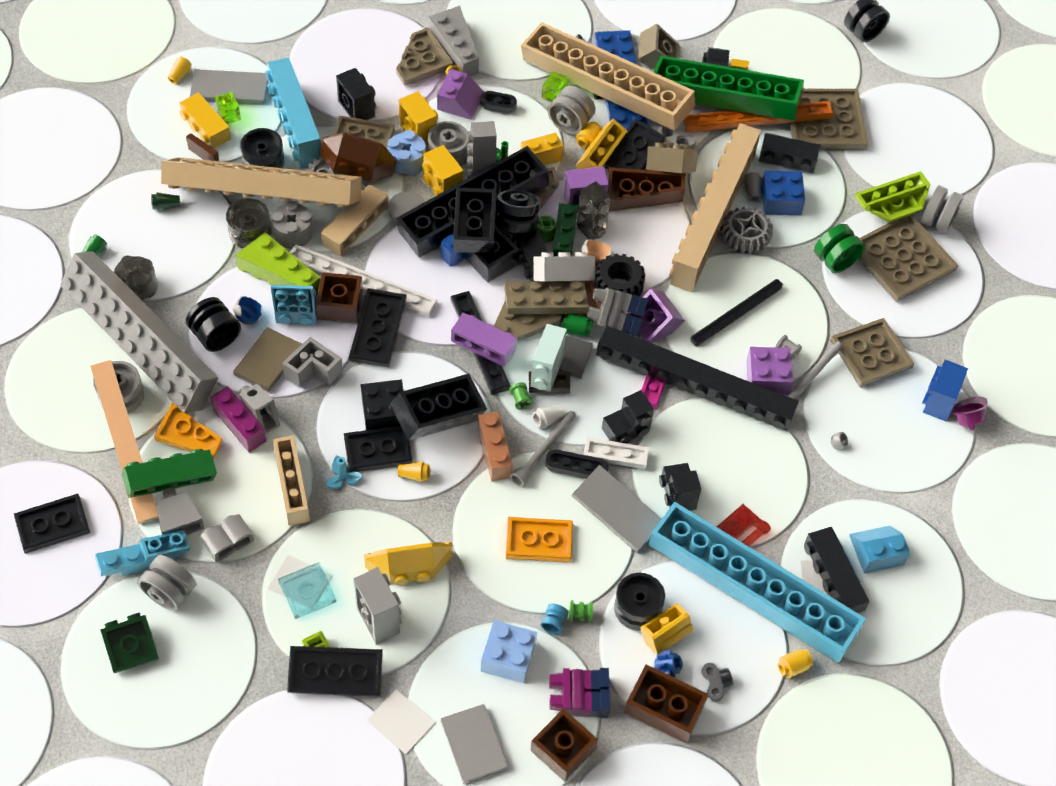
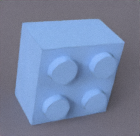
M494 620L481 658L480 671L525 683L536 647L538 632Z

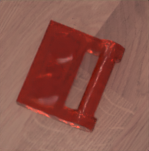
M744 504L739 506L716 526L735 539L742 536L752 526L756 527L757 529L742 541L748 547L763 534L766 535L771 531V526L768 522L761 520Z

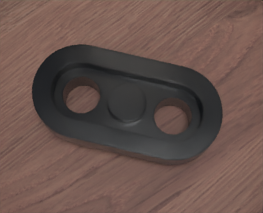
M485 91L481 94L480 104L488 110L511 113L517 108V99L511 94Z

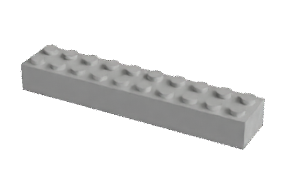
M93 251L74 253L60 286L183 413L203 410L219 377Z

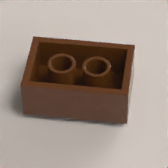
M645 664L626 702L624 713L687 744L706 705L709 694Z

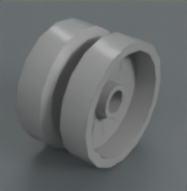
M568 86L548 106L547 113L551 122L560 131L575 135L595 115L596 107L591 97L585 91L578 87Z
M443 121L431 127L428 132V151L444 145L460 166L467 162V144L469 143L467 129L464 126L453 121Z
M938 185L920 223L930 227L938 217L936 230L946 234L960 210V204L964 195L953 192L949 199L945 201L948 195V188Z
M112 361L127 413L133 412L141 405L144 399V388L137 368L129 362ZM93 378V386H94L95 392H96V394H97V399H98V402H99L101 408L103 409L102 404H101V401H100V397H99V394H98V391H97V387H96V384H95V381H94V378Z
M157 555L149 566L151 571H145L137 580L138 587L156 604L167 610L177 611L185 601L183 595L188 596L196 587V580L176 561L163 555Z

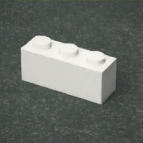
M545 252L541 253L539 257H534V281L595 280V256H587V252H575V256H570V252H558V256H554V253Z

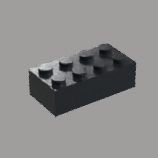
M469 373L399 392L390 404L408 441L478 421V415L484 414L487 410Z

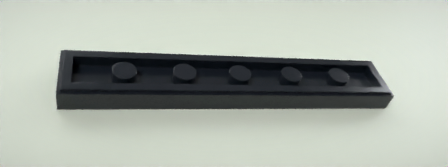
M470 291L450 296L458 319L464 312L482 321ZM473 352L490 394L494 395L508 391L511 385L503 367Z

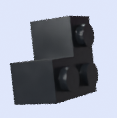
M642 390L623 398L621 410L603 417L601 429L609 441L627 444L631 439L638 436L643 437L650 431L654 408Z
M688 463L663 466L662 474L659 475V483L666 493L664 494L665 505L671 507L676 502L689 511L696 510L702 490L697 471H690Z

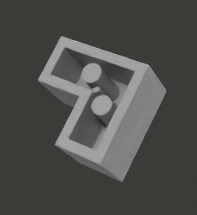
M309 337L282 363L284 377L299 388L313 374L330 385L343 372L342 358L312 337Z

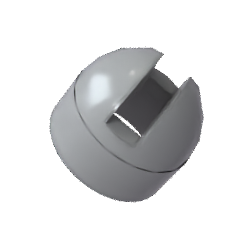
M838 432L832 435L830 443L836 449L847 448L848 437L845 432Z

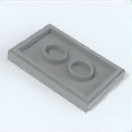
M485 704L440 718L463 785L508 770Z

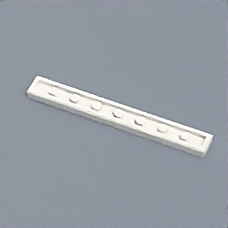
M297 244L290 251L292 255L317 275L321 276L322 272L362 276L363 293H366L367 288L406 294L405 309L430 318L438 304V299Z

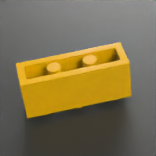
M199 92L179 102L181 118L184 121H188L194 133L197 132L202 141L212 148H216L231 140L229 126Z
M612 119L603 126L575 166L578 169L602 167L627 130L615 119Z

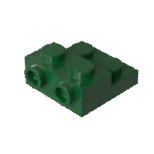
M140 612L127 616V621L118 623V620L110 621L104 624L105 628L100 629L113 674L159 659L146 615L141 616Z

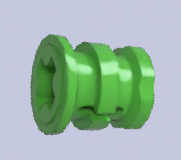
M571 600L569 621L573 622L574 619H578V622H583V620L592 622L593 602L584 604V602L579 601V604Z

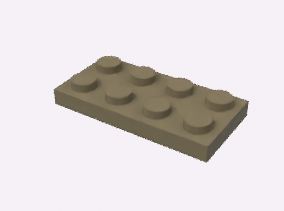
M584 281L504 282L507 314L588 313L589 306Z

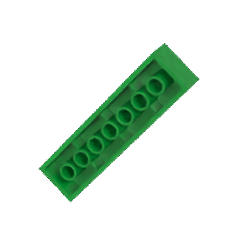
M661 55L654 69V73L694 90L695 104L795 121L803 98L804 79Z

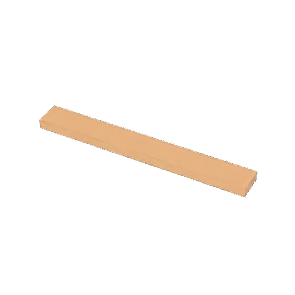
M108 360L90 365L123 472L124 466L136 461L139 463L143 462L112 361ZM152 494L130 498L138 524L159 518Z

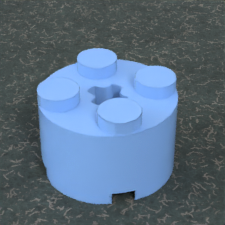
M407 130L388 140L387 148L397 158L394 173L414 176L423 170V154L426 153V145L420 136L412 130Z

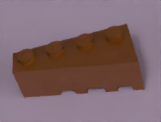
M609 167L607 197L610 199L609 212L683 202L686 173Z

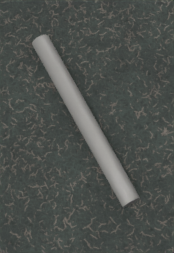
M837 341L787 397L796 400L840 351L843 345Z

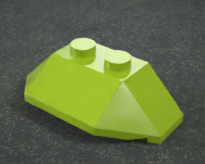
M919 171L857 192L855 197L864 210L890 223L921 212L931 184L924 174Z

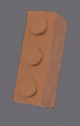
M499 411L478 415L477 428L491 482L508 479L512 474L513 464Z

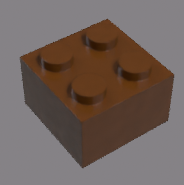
M322 272L316 300L317 319L357 323L363 294L362 276Z
M563 708L531 740L530 751L565 782L596 750L598 738Z

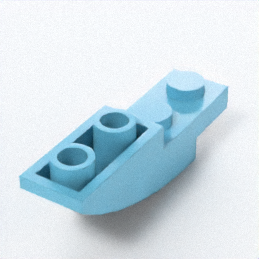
M179 530L140 539V544L96 553L95 560L101 577L116 573H122V576H127L150 569L149 566L157 555L174 559L188 552L190 546L185 531Z

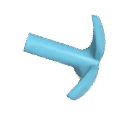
M336 455L332 463V471L338 476L330 477L326 486L333 490L340 489L344 480L348 485H354L362 480L363 475L356 471L347 473L348 467L345 463V458Z

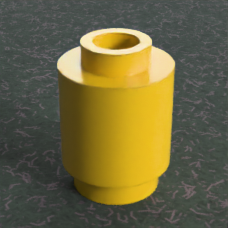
M596 122L587 123L576 136L578 145L581 148L587 149L602 129L601 126Z
M798 649L781 656L778 669L782 675L791 678L808 671L813 666V658L808 650Z

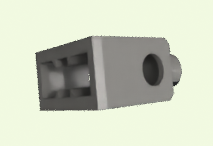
M258 384L251 387L246 385L239 390L241 402L263 426L265 434L281 426L274 400Z
M167 488L163 491L164 499L157 502L161 534L184 530L185 534L189 535L205 529L202 517L187 493L184 492L177 495L175 488Z

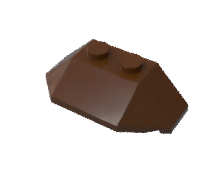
M345 132L323 137L319 150V155L333 171L349 176L362 177V180L369 182L393 176L397 163V158L382 143Z

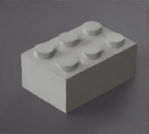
M376 567L353 578L356 609L375 644L377 645L400 634V624H402L399 615L402 613L399 605L401 601L396 592L392 593L389 587L391 583L386 573L382 574L380 569Z

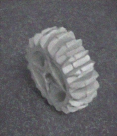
M743 206L740 210L736 207L734 211L730 210L728 215H725L721 225V236L723 237V242L728 243V248L734 247V252L741 250L742 254L745 251L749 254L753 251L758 253L760 249L764 250L770 244L773 236V224H771L770 218H766V213L761 214L759 209L755 211L752 209V206L750 209H746Z

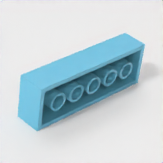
M290 58L267 62L268 70L265 72L267 80L270 82L267 84L270 95L273 94L274 96L272 97L274 107L279 109L277 114L279 121H283V132L289 136L287 141L289 148L294 150L292 151L293 159L299 163L300 169L307 168L309 163L313 164V159L319 161L320 136Z

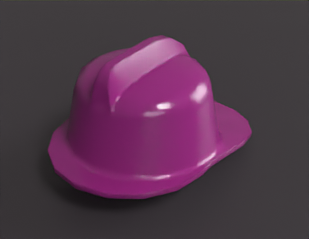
M971 397L956 403L953 414L956 416L959 425L969 426L970 430L974 431L976 425L986 420L988 401L984 397Z

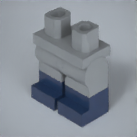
M595 288L592 299L602 301L600 309L590 307L587 317L600 325L610 326L622 332L638 336L642 319L622 313V311L643 316L648 299L609 288Z

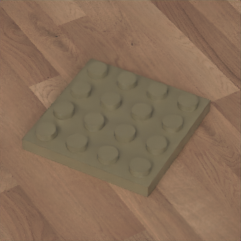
M804 88L801 104L830 101L833 118L790 122L791 137L793 139L820 144V149H867L868 139L858 88Z
M913 215L887 223L860 237L865 244V250L858 260L896 302L956 271L959 266Z

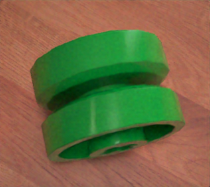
M844 223L836 225L824 233L814 247L816 256L821 261H824L825 266L834 274L840 273L852 266L865 250L864 242L858 236H855L854 231L848 224Z

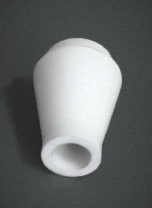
M562 406L538 408L533 412V421L538 428H546L565 417V411Z

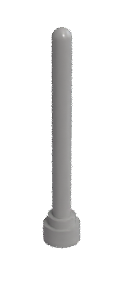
M568 412L526 464L513 471L510 479L514 484L519 487H523L529 480V472L576 417L575 412Z

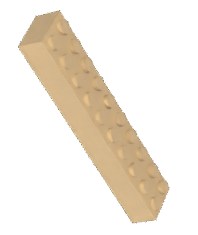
M543 22L521 44L523 61L674 131L695 107L694 90Z
M741 123L737 130L733 129L730 136L731 142H727L724 149L725 155L720 156L717 167L719 168L713 171L711 177L713 181L711 183L708 182L705 189L706 195L705 197L702 196L699 201V210H695L691 220L693 223L687 226L686 238H682L678 247L680 251L673 256L671 262L673 266L669 273V276L672 277L670 285L693 293L720 234L723 219L731 210L745 175L756 155L761 130Z
M174 157L161 161V184L168 185V188L179 189L181 186L186 187V190L189 191L205 189L207 193L223 191L225 195L242 193L243 197L261 195L262 199L280 197V201L298 199L299 203L305 204L310 203V201H316L317 205L322 206L334 203L336 207L348 208V205H354L355 202L361 200L362 177L183 157Z

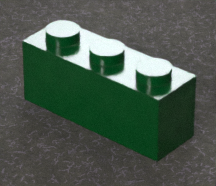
M559 203L552 252L554 256H558V252H570V256L573 254L578 205Z

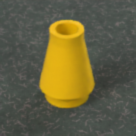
M183 56L175 59L167 79L172 84H177L178 81L191 71L192 63Z
M424 461L398 466V477L422 483L430 479V464H426Z

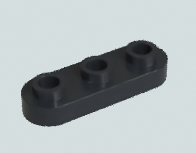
M562 450L549 451L545 459V465L550 471L585 479L599 465L607 472L609 470L607 462L603 459Z

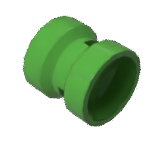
M547 215L541 216L538 221V229L544 243L551 242L554 239L556 229L555 219Z

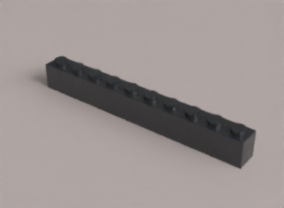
M606 326L597 345L596 355L604 360L612 361L624 368L637 371L642 375H651L652 378L657 379L659 382L670 384L679 390H685L699 398H705L719 406H725L737 413L750 416L757 421H763L777 429L788 430L799 403L795 399L610 326Z

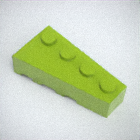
M267 233L262 234L235 255L237 268L242 272L247 271L253 277L269 282V285L313 286L318 295L320 277Z

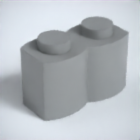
M236 514L234 516H227L220 525L206 528L201 535V539L214 561L218 562L227 558L235 551L251 544L254 541V536L241 515Z

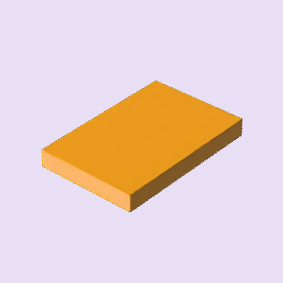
M508 517L505 559L571 563L573 520Z

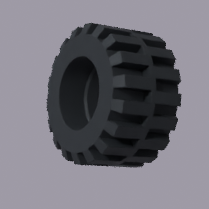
M618 253L614 254V256L608 255L606 260L602 259L596 267L594 286L598 289L609 288L641 296L646 276L643 266H640L641 262L639 260H634L635 257H627V254L618 255ZM620 278L626 280L627 282L619 283L612 279Z

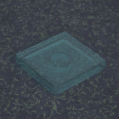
M320 562L278 578V583L295 619L337 602Z

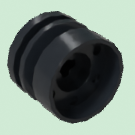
M209 297L198 302L191 308L185 319L187 327L209 352L221 351L236 340L241 331L240 322L229 312V309L218 297Z

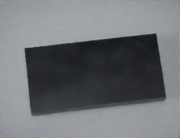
M367 288L348 357L349 361L389 368L407 301L406 294Z
M290 646L287 693L380 697L383 649Z

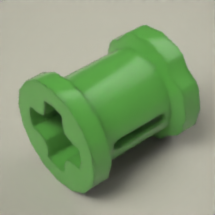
M519 382L510 387L509 391L514 396L516 409H527L533 404V399L528 395L526 383Z

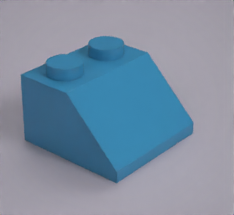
M891 525L849 534L863 573L905 565L910 555L904 535Z

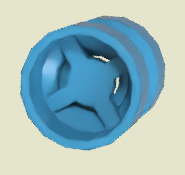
M548 604L546 609L547 615L542 619L540 626L548 633L561 634L564 627L563 621L567 619L569 611L559 604Z

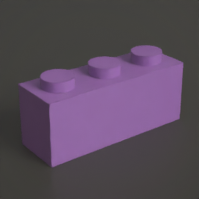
M464 312L451 329V342L505 367L516 350L517 338L511 333L499 330L494 325L487 324L478 320L475 316Z

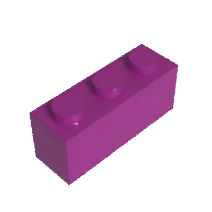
M228 386L210 397L213 411L249 453L267 442L263 426Z

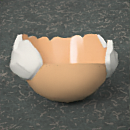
M587 239L581 248V252H587V256H595V265L600 264L602 259L606 260V256H612L611 246L601 241Z

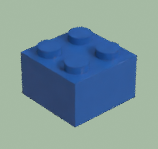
M764 170L761 185L763 213H766V215H802L805 205L802 171Z
M946 359L942 366L937 365L922 401V404L925 405L922 413L946 422L969 368Z

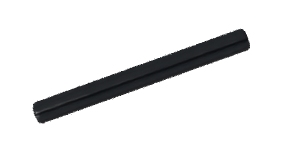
M775 279L693 334L690 339L691 343L694 346H698L781 290L782 282L779 279Z

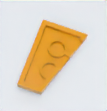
M174 403L170 405L154 435L155 441L188 452L196 449H203V451L210 449L213 459H215L223 443L220 436L203 424L200 425L193 420L192 416L188 413H183Z

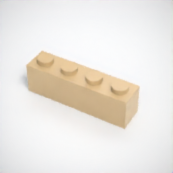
M370 184L365 189H362L361 200L355 202L354 205H348V208H345L341 214L335 216L329 226L324 227L321 232L322 246L342 256L388 208V195Z
M294 435L273 439L288 526L310 522Z

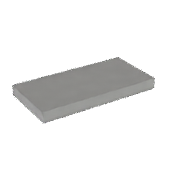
M194 69L190 96L199 92L207 102L265 105L268 80L266 73Z
M600 465L571 495L636 553L650 539L652 531L662 519Z

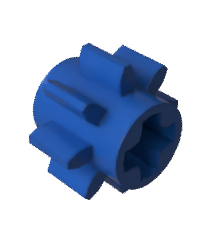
M671 649L661 651V655L656 656L657 658L654 661L656 669L676 678V674L681 673L683 661L677 652L672 653Z

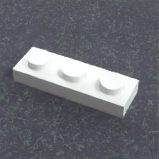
M586 437L583 455L603 459L609 464L646 470L649 447Z

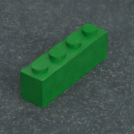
M196 449L189 454L175 453L169 458L161 459L160 457H155L144 463L131 462L124 466L122 477L128 498L161 492L167 488L176 489L214 481L217 471L211 450L203 451V449Z

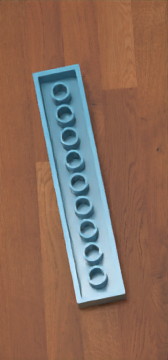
M676 502L672 504L651 533L649 546L837 663H840L866 620L865 617Z

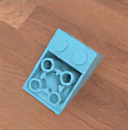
M271 285L276 323L285 325L317 324V292L313 286Z

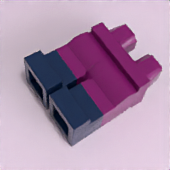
M602 667L599 670H570V668H563L562 673L550 674L549 689H561V695H550L549 710L561 711L564 708L572 716L608 718L611 710L609 667Z

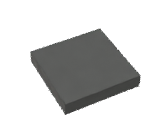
M566 336L564 357L558 372H570L571 377L582 379L593 343Z

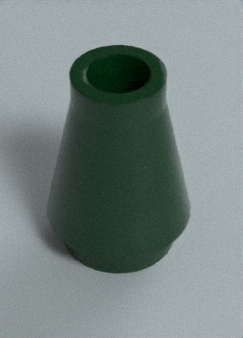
M161 192L151 194L152 210L157 209V211L178 207L180 206V196Z

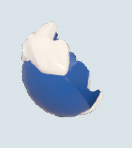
M241 295L233 302V313L242 324L252 325L263 318V307L257 300Z

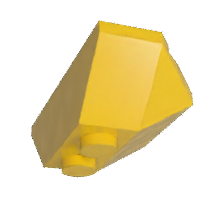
M431 542L383 549L372 554L367 553L364 554L365 568L370 571L378 567L382 574L386 573L391 585H405L413 581L426 582L434 579L453 556L452 542Z

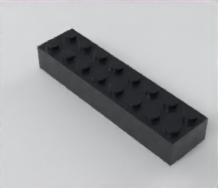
M526 146L397 217L398 232L418 258L440 247L444 238L454 234L457 188L497 189V197L500 192L505 190H523L534 194L549 185V170L531 149Z

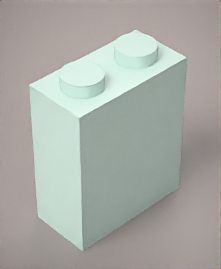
M546 324L532 360L530 387L551 392L564 357L567 329Z

